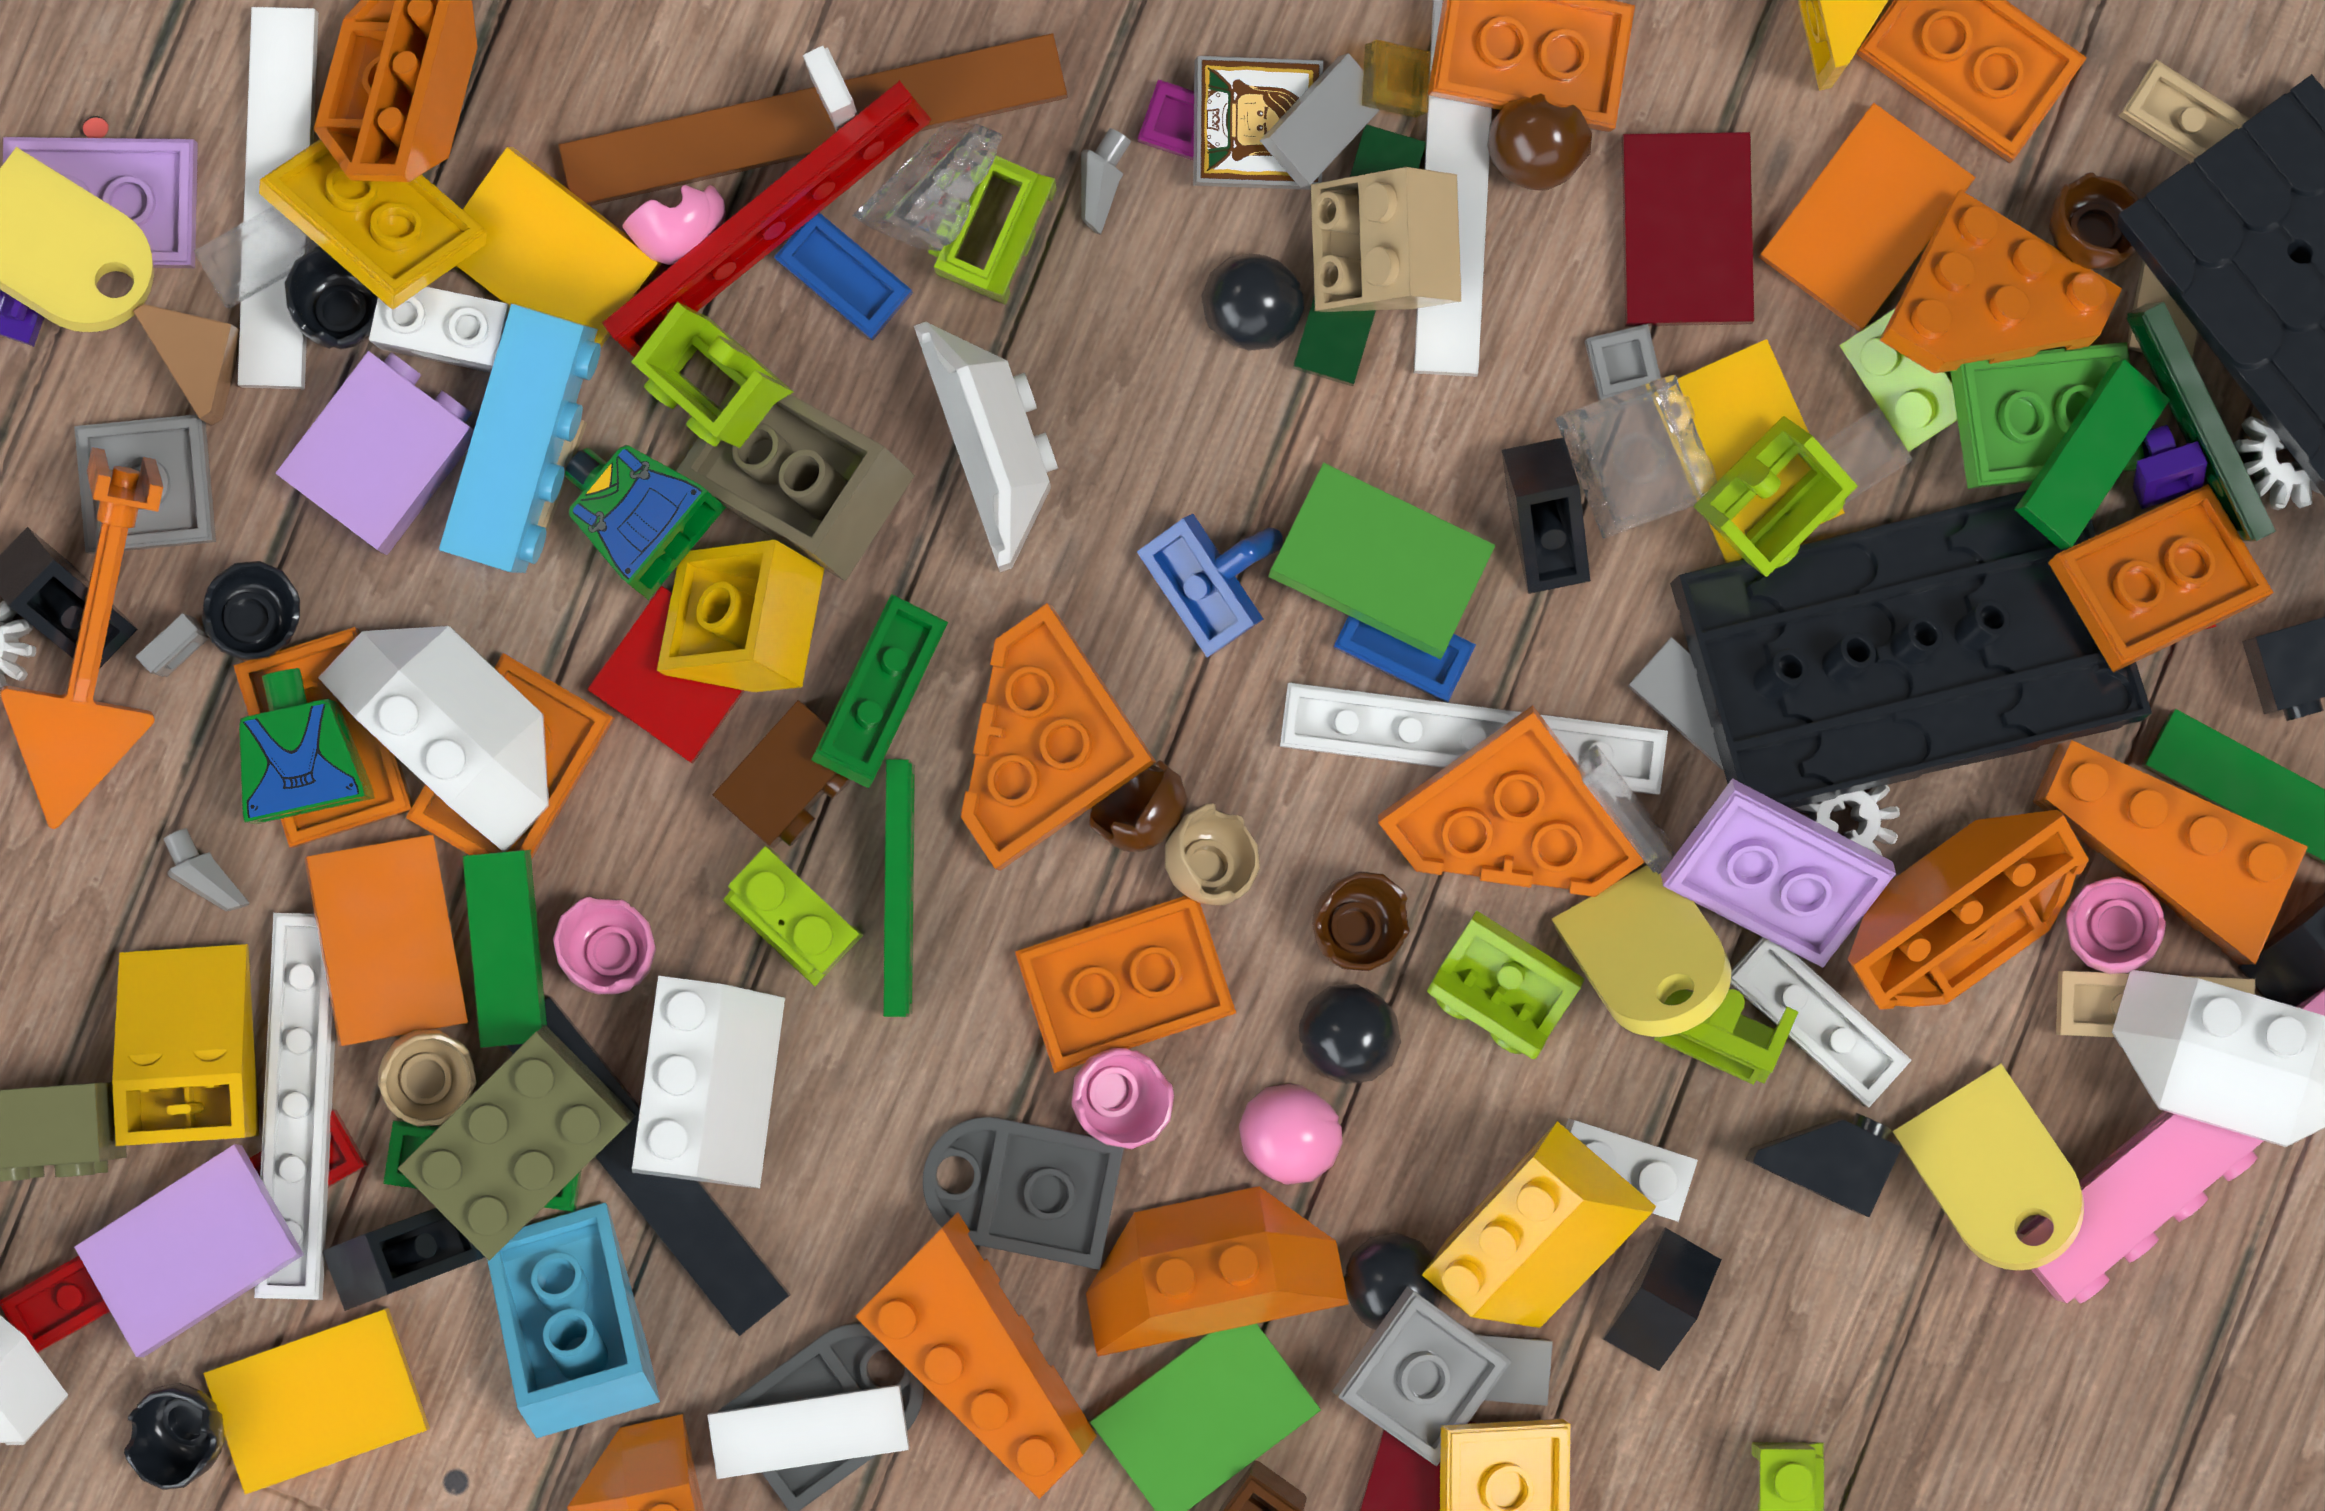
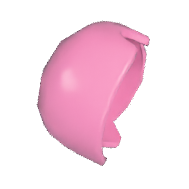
M686 185L682 186L680 189L682 201L679 205L672 208L651 199L629 215L622 227L639 249L649 258L668 265L674 264L724 224L726 215L724 199L714 186L709 185L704 191Z
M2119 876L2087 884L2073 900L2066 915V927L2071 949L2088 967L2107 974L2129 973L2144 966L2154 957L2165 934L2166 922L2160 901L2142 883Z
M590 896L580 899L560 916L553 938L558 964L569 980L581 989L595 994H619L630 991L633 986L639 985L649 974L656 952L650 923L634 907H631L629 903L622 899H595Z
M1110 1048L1089 1057L1074 1077L1072 1108L1087 1133L1106 1145L1134 1149L1154 1141L1170 1122L1174 1099L1172 1084L1168 1082L1151 1058L1137 1050Z
M1290 1083L1267 1087L1247 1103L1239 1124L1243 1152L1248 1161L1262 1174L1275 1181L1287 1185L1313 1182L1334 1165L1341 1148L1342 1127L1338 1123L1339 1116L1331 1105L1302 1085Z

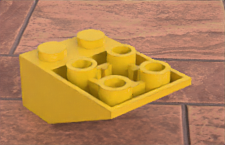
M248 944L119 952L112 1075L116 1146L259 1136Z

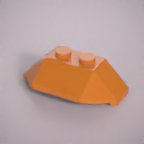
M360 0L344 17L314 125V131L351 181L410 182L449 158L477 51L472 0Z
M2059 810L1975 820L1888 883L1864 914L1848 961L1873 1003L1880 1010L1893 1009L1895 1006L1920 1007L1948 1004L2050 931L2070 895L2076 874L2083 872L2089 859L2065 816Z
M1260 1186L1134 1212L1086 1292L1095 1350L1098 1357L1349 1304L1336 1240Z
M684 1413L620 1427L567 1506L568 1511H704Z

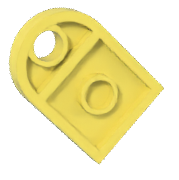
M16 147L0 168V290L51 322L73 331H104L126 322L135 315L133 310L145 303L153 284L154 268L152 253L143 231L124 213ZM119 271L130 276L134 284L126 295L110 298L100 293L97 289L99 279L106 273Z
M1663 856L1614 883L1596 897L1591 896L1552 918L1559 936L1616 1022L1633 1033L1651 1037L1675 1035L1704 1022L1722 1004L1731 983V967L1722 943L1694 901L1663 886L1661 873L1668 865ZM1683 989L1694 991L1691 997L1681 1004H1664L1666 999L1676 991Z
M2002 1064L1994 1067L1892 1131L1895 1139L1962 1240L1983 1261L2008 1270L2038 1268L2061 1256L2077 1237L2083 1222L2084 1198L2076 1173ZM2033 1215L2044 1216L2054 1224L2053 1233L2049 1240L2038 1246L2024 1244L2017 1237L2020 1223Z

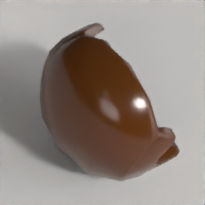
M1540 93L1531 98L1526 97L1510 101L1503 107L1490 123L1487 147L1494 167L1499 170L1502 176L1522 188L1546 191L1567 182L1591 154L1592 132L1582 112L1575 105L1562 108L1554 106L1547 102L1545 95Z
M2092 172L2085 174L2070 184H2064L2053 203L2049 229L2056 248L2062 251L2073 263L2087 269H2107L2121 264L2133 256L2136 250L2117 227L2118 215L2139 200L2138 195L2121 181L2096 176Z
M1161 760L1156 763L1159 767L1150 766L1094 805L1090 811L1089 825L1110 844L1123 851L1142 852L1157 846L1170 837L1182 819L1188 798L1181 776Z
M1355 872L1333 881L1320 894L1313 911L1312 925L1314 936L1321 954L1326 956L1331 963L1347 970L1371 971L1392 961L1410 932L1406 911L1408 898L1405 892L1384 874Z

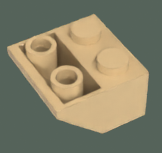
M1403 167L1311 184L1315 311L1402 310L1462 302L1457 174Z

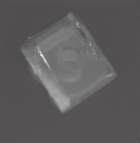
M946 122L852 216L866 226L915 248L941 251L943 246L953 242L961 232L969 214V198L975 187L988 174L1003 135L978 124Z
M1676 375L1653 380L1647 384L1590 405L1568 411L1555 418L1561 435L1565 438L1572 463L1603 539L1689 509L1717 483L1711 458L1706 454L1694 424L1695 413L1691 401L1681 391Z

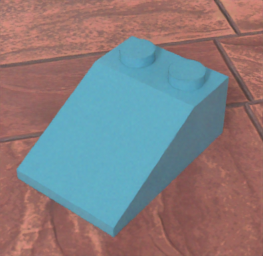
M606 1203L524 1226L490 1261L488 1260L517 1408L536 1438L660 1402L647 1341L610 1210Z

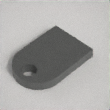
M973 1118L952 1127L934 1144L924 1166L923 1193L930 1213L941 1227L959 1212L970 1230L968 1235L974 1245L1100 1270L1124 1148L1106 1145L1088 1135L1003 1118ZM951 1156H960L970 1162L974 1170V1181L967 1191L950 1193L941 1187L937 1178V1171L944 1159Z
M861 1322L838 1326L816 1339L723 1406L718 1412L884 1387L871 1379L868 1372V1363L873 1354L888 1349ZM905 1367L903 1379L898 1384L901 1386L908 1431L922 1407L925 1386ZM876 1455L761 1473L788 1511H800Z

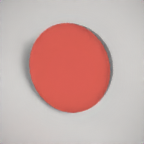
M91 116L85 120L83 132L88 138H102L108 132V124L100 116Z

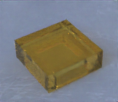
M1377 39L1365 44L1362 106L1415 118L1428 113L1430 51Z

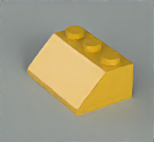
M1557 1121L1445 1240L1422 1276L1472 1318L1541 1328L1653 1213L1656 1205Z

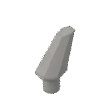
M1112 128L1108 130L1095 152L1085 149L1081 152V219L1090 229L1100 235L1119 181L1123 176V173L1115 166L1131 143L1126 136Z
M187 828L178 830L163 839L176 865L167 873L170 878L226 912L249 905L248 900L215 862L211 853L199 855Z

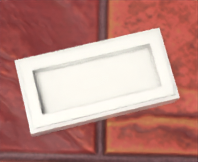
M820 46L804 54L803 58L811 80L836 131H838L858 114L853 99L828 47Z

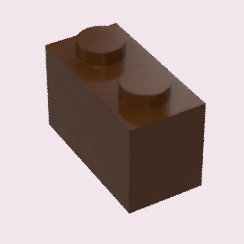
M797 700L712 794L771 848H775L781 840L789 847L793 845L814 822L815 817L808 811L824 793L834 799L851 781L811 760L827 724L800 700Z

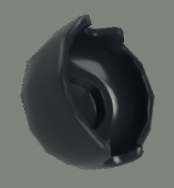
M315 247L295 260L285 280V294L289 314L299 331L316 344L329 349L335 347L341 350L355 347L370 336L378 297L321 247Z
M1248 253L1226 259L1210 272L1201 295L1205 320L1209 328L1233 346L1248 351L1275 348L1295 332L1304 311L1303 293L1300 290V282L1293 272L1278 260L1260 254Z
M261 561L234 563L219 573L207 588L202 612L204 631L221 652L237 659L250 661L271 658L290 643L297 629L301 603L298 591L285 573L278 568Z
M1358 984L1327 987L1308 1002L1299 1023V1039L1305 1056L1322 1073L1339 1083L1352 1084L1373 1081L1392 1066L1401 1044L1397 1016L1391 1006L1381 996Z
M1394 1232L1370 1237L1352 1253L1344 1276L1347 1296L1360 1321L1374 1330L1378 1328L1407 1286L1438 1308L1442 1292L1422 1276L1434 1257L1422 1242Z
M182 1383L158 1386L150 1391L137 1404V1408L133 1409L128 1415V1420L132 1423V1434L128 1445L124 1449L126 1460L142 1481L157 1488L168 1490L186 1487L211 1469L221 1454L224 1444L222 1414L218 1411L217 1404L201 1390Z

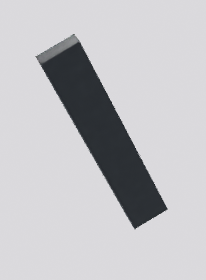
M549 996L545 1000L547 1027L636 1116L595 1157L735 1332L741 1336L791 1294L700 1181L632 1173L640 1106L555 999ZM523 1044L506 1046L514 1054Z

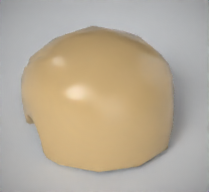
M1213 803L1205 804L1184 816L1165 844V869L1173 885L1190 899L1207 905H1227L1239 899L1250 890L1260 869L1258 845L1244 826V820L1241 816L1219 812Z
M439 1029L413 1030L395 1040L383 1055L378 1070V1086L386 1106L397 1118H402L405 1122L415 1126L442 1125L472 1095L477 1083L475 1067L469 1050L459 1040Z

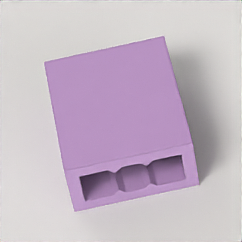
M368 351L276 471V474L375 549L388 555L468 450L474 430L465 424L472 415V412L442 390L433 400L417 388L415 384L422 375L391 352L383 362Z

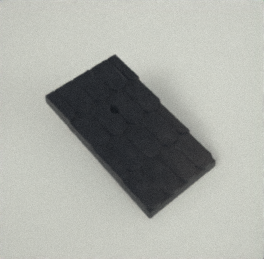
M2311 74L2290 89L2289 93H2285L2242 124V127L2235 129L2199 155L2191 164L2188 163L2148 192L2144 198H2140L2119 213L2117 227L2325 497V89Z
M2027 490L1800 545L1793 559L1787 564L1776 568L1768 577H1765L1742 559L1680 574L1670 583L1677 609L1680 610L1681 615L1679 616L1693 665L1697 670L1696 675L1711 728L1713 727L1714 729L1713 735L1727 784L1733 778L1789 808L1835 799L1839 795L1919 778L1923 774L2036 750L2040 746L2119 729L2124 725L2144 720L2152 714L2137 663L2134 662L2115 672L2111 670L2048 562L2056 554L2069 548L2060 550L2014 510ZM2091 519L2073 546L2096 536Z

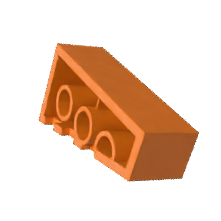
M2073 740L2057 745L2032 801L2044 811L2059 810L2065 816L2075 836L2097 853L2104 855L2124 871L2128 878L2142 883L2155 897L2176 912L2179 918L2194 930L2204 934L2218 945L2222 952L2239 965L2256 964L2308 848L2299 842Z
M957 1212L855 1317L1040 1499L1085 1454L1097 1437V1434L1054 1365L1049 1366L1033 1340L1035 1334L1023 1315L1020 1314L1018 1316L998 1284L1001 1281L988 1259L983 1260L968 1235L970 1232L959 1212Z

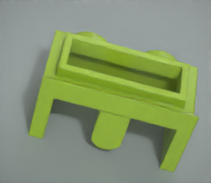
M985 151L979 165L968 161L954 193V196L963 199L962 205L954 222L942 219L928 251V254L938 257L934 265L936 275L1006 305L1011 294L1009 285L1022 256H1027L1036 235L1035 227L1047 200L1052 201L1057 191L1055 178L1035 173ZM992 176H995L1020 187V190L984 270L957 259L956 256Z
M679 302L675 304L631 361L649 378L644 384V388L671 409H674L679 404L691 415L686 425L701 439L714 447H717L722 440L741 448L773 405L794 392L712 319ZM697 349L741 387L724 410L718 407L680 373Z
M1783 416L1693 507L1747 563L1765 577H1768L1776 568L1787 564L1793 559L1800 548V544L1822 522L1832 519L1840 512L1846 498L1858 485L1811 434ZM1798 454L1809 465L1811 470L1744 535L1731 520L1756 495L1762 499L1772 496L1781 485V481L1776 475Z
M765 846L728 885L731 890L723 901L816 987L864 934L855 926L847 923L779 859L780 856L772 848Z
M1686 989L1676 991L1666 999L1664 1004H1681L1688 1000L1693 992ZM1729 989L1722 1004L1704 1022L1682 1033L1655 1037L1654 1040L1754 1085L1756 1080L1765 1084L1768 1076L1775 1068L1799 1011L1786 1007L1778 1024L1773 1029L1742 1015L1741 1012L1745 1005L1744 996L1735 989Z
M1752 1442V1456L1759 1461L1758 1511H1824V1443Z

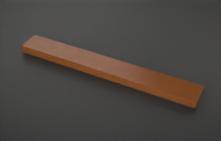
M1053 33L844 80L853 99L857 114L900 80L932 119L919 132L1068 98ZM811 87L559 144V150L568 190L589 206L805 158L837 131L816 88Z

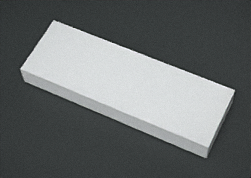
M1761 937L1731 970L1730 984L1775 1025L1778 1024L1786 1007L1799 1011L1788 1037L1865 1107L1869 1108L1912 1061L1797 955L1774 942Z
M900 1384L708 1414L717 1479L905 1451L910 1448Z

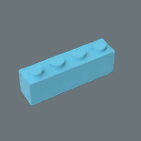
M511 304L440 543V551L512 573H526L528 564H535L538 561L546 539V528L538 526V522L545 501L553 503L563 483L564 466L557 465L564 440L571 442L580 426L583 407L576 402L583 379L590 380L598 365L601 345L594 342L598 329L534 309Z

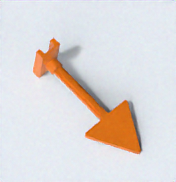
M92 447L87 475L93 500L100 501L96 519L102 523L67 691L63 695L12 686H3L0 690L3 705L45 819L51 829L58 828L155 721L151 711L97 702L93 699L128 528L135 527L139 508L159 511L163 483L156 459L143 457L140 472L122 466H114L113 470H110L105 449Z

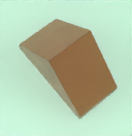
M146 304L133 310L199 419L211 426L221 421L239 353L240 330L232 324Z

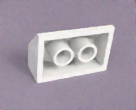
M658 976L632 1173L760 1189L784 1010V997L725 984Z

